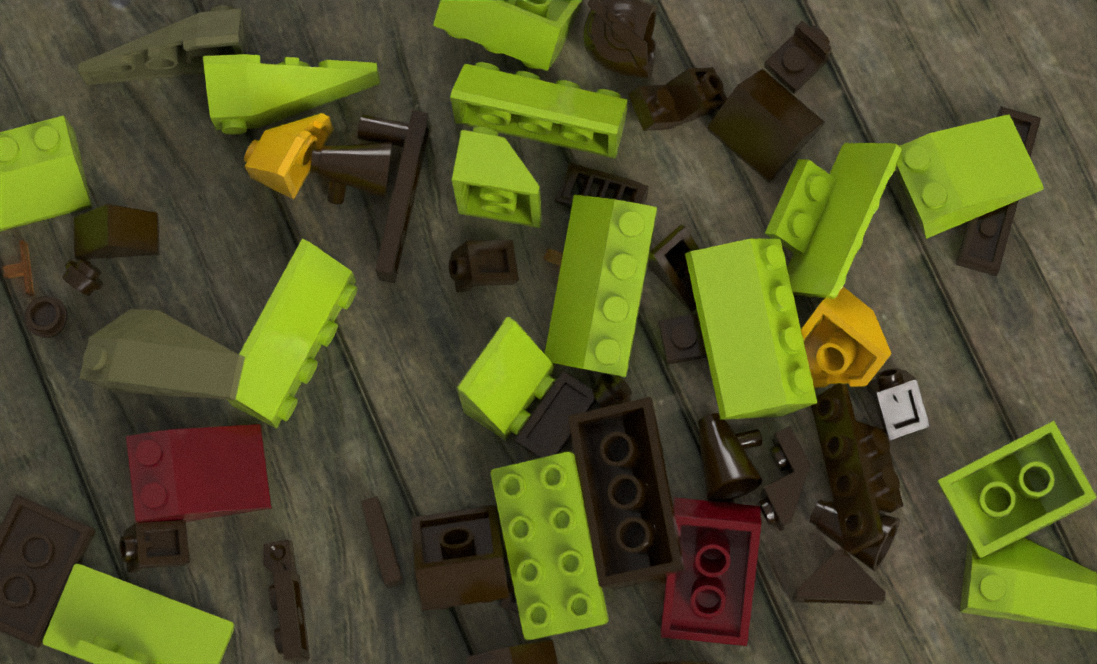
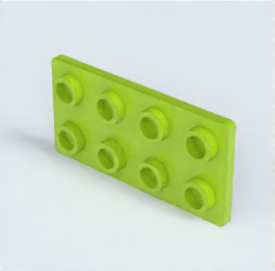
M844 143L830 174L809 159H798L765 231V234L772 239H781L782 246L794 253L787 267L793 295L835 299L845 284L846 275L853 259L862 246L863 237L872 216L879 207L880 198L888 180L896 169V162L902 151V148L896 143Z
M565 452L491 470V478L524 639L533 640L607 624L609 619L603 590L599 587L574 454L572 452Z
M75 564L45 633L43 644L93 664H220L235 625L233 622L81 564Z

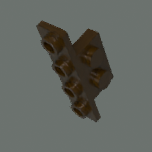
M837 383L816 396L817 403L811 405L845 549L847 552L855 554L884 537L878 510L892 513L904 505L899 490L900 481L895 473L889 451L890 442L884 429L856 421L848 387L845 384Z

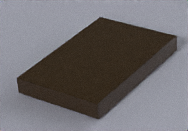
M16 494L0 526V631L40 648L73 566L81 563L96 532L94 528Z

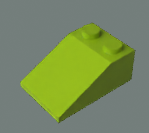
M1010 114L932 132L900 145L902 151L896 162L895 172L926 239L1044 190V186Z
M510 317L505 319L457 387L463 412L505 441L511 432L516 435L519 434L531 417L527 409L536 397L543 400L556 380L551 377L554 372L553 363L516 321Z
M1055 421L937 481L979 559L1057 522L1097 499L1095 492Z

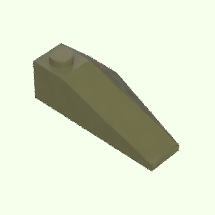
M228 5L216 6L211 8L210 12L197 13L79 63L78 73L86 85L205 74L203 56L249 54L247 22L241 8L235 9Z
M129 309L89 337L79 379L117 393L235 400L245 357L202 335L190 326L177 321L160 310Z

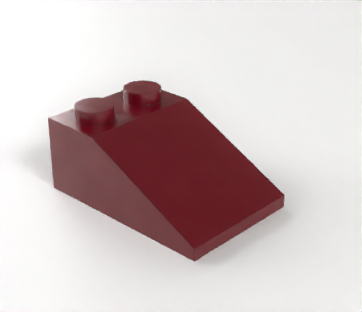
M261 424L168 429L126 436L137 523L182 520L189 522L272 509Z
M674 497L673 509L685 570L666 577L660 637L747 646L761 532V507Z

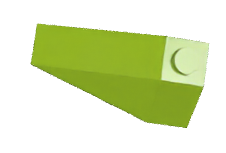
M260 55L203 56L210 118L216 130H221L223 133L231 135L243 134L247 132V129L263 127L380 84V73L377 63L324 60L318 64V67H310L308 63L299 61V58L285 57L284 62L279 64L260 63Z
M1022 538L979 559L968 539L960 613L1097 632V573L1027 538Z

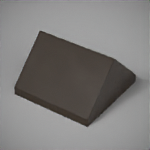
M761 69L736 86L707 127V130L770 183L817 133L825 121L764 69Z

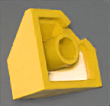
M320 113L265 130L259 141L255 139L251 142L244 156L245 168L250 178L294 200L310 172L313 147L322 148L333 131L330 117Z
M842 287L835 299L825 298L801 329L814 388L827 387L829 384L849 383L850 387L867 386L892 354L874 311L845 287Z

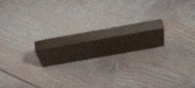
M1001 106L997 117L1010 114L1021 140L1031 157L1041 118ZM1018 201L967 222L955 265L992 276L998 275Z

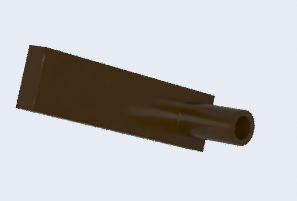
M412 110L409 123L364 114L360 118L358 139L377 143L392 142V146L403 148L375 269L378 279L381 281L396 283L431 130L429 113Z

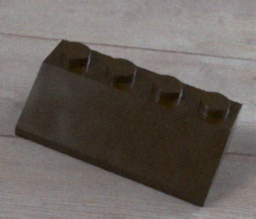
M652 397L568 416L599 587L615 590L653 582L685 570Z

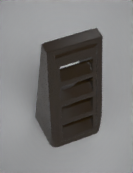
M570 163L555 202L572 208L574 196H570L577 177L585 179L579 195L588 196L594 182L600 185L596 197L605 198L607 190L610 188L615 190L613 199L621 200L623 194L631 196L629 202L638 204L645 203L649 186L634 180Z

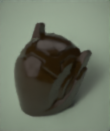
M589 0L587 4L591 10L585 21L583 42L592 60L606 70L620 75L650 79L656 49V41L652 38L657 14L656 5L643 0Z

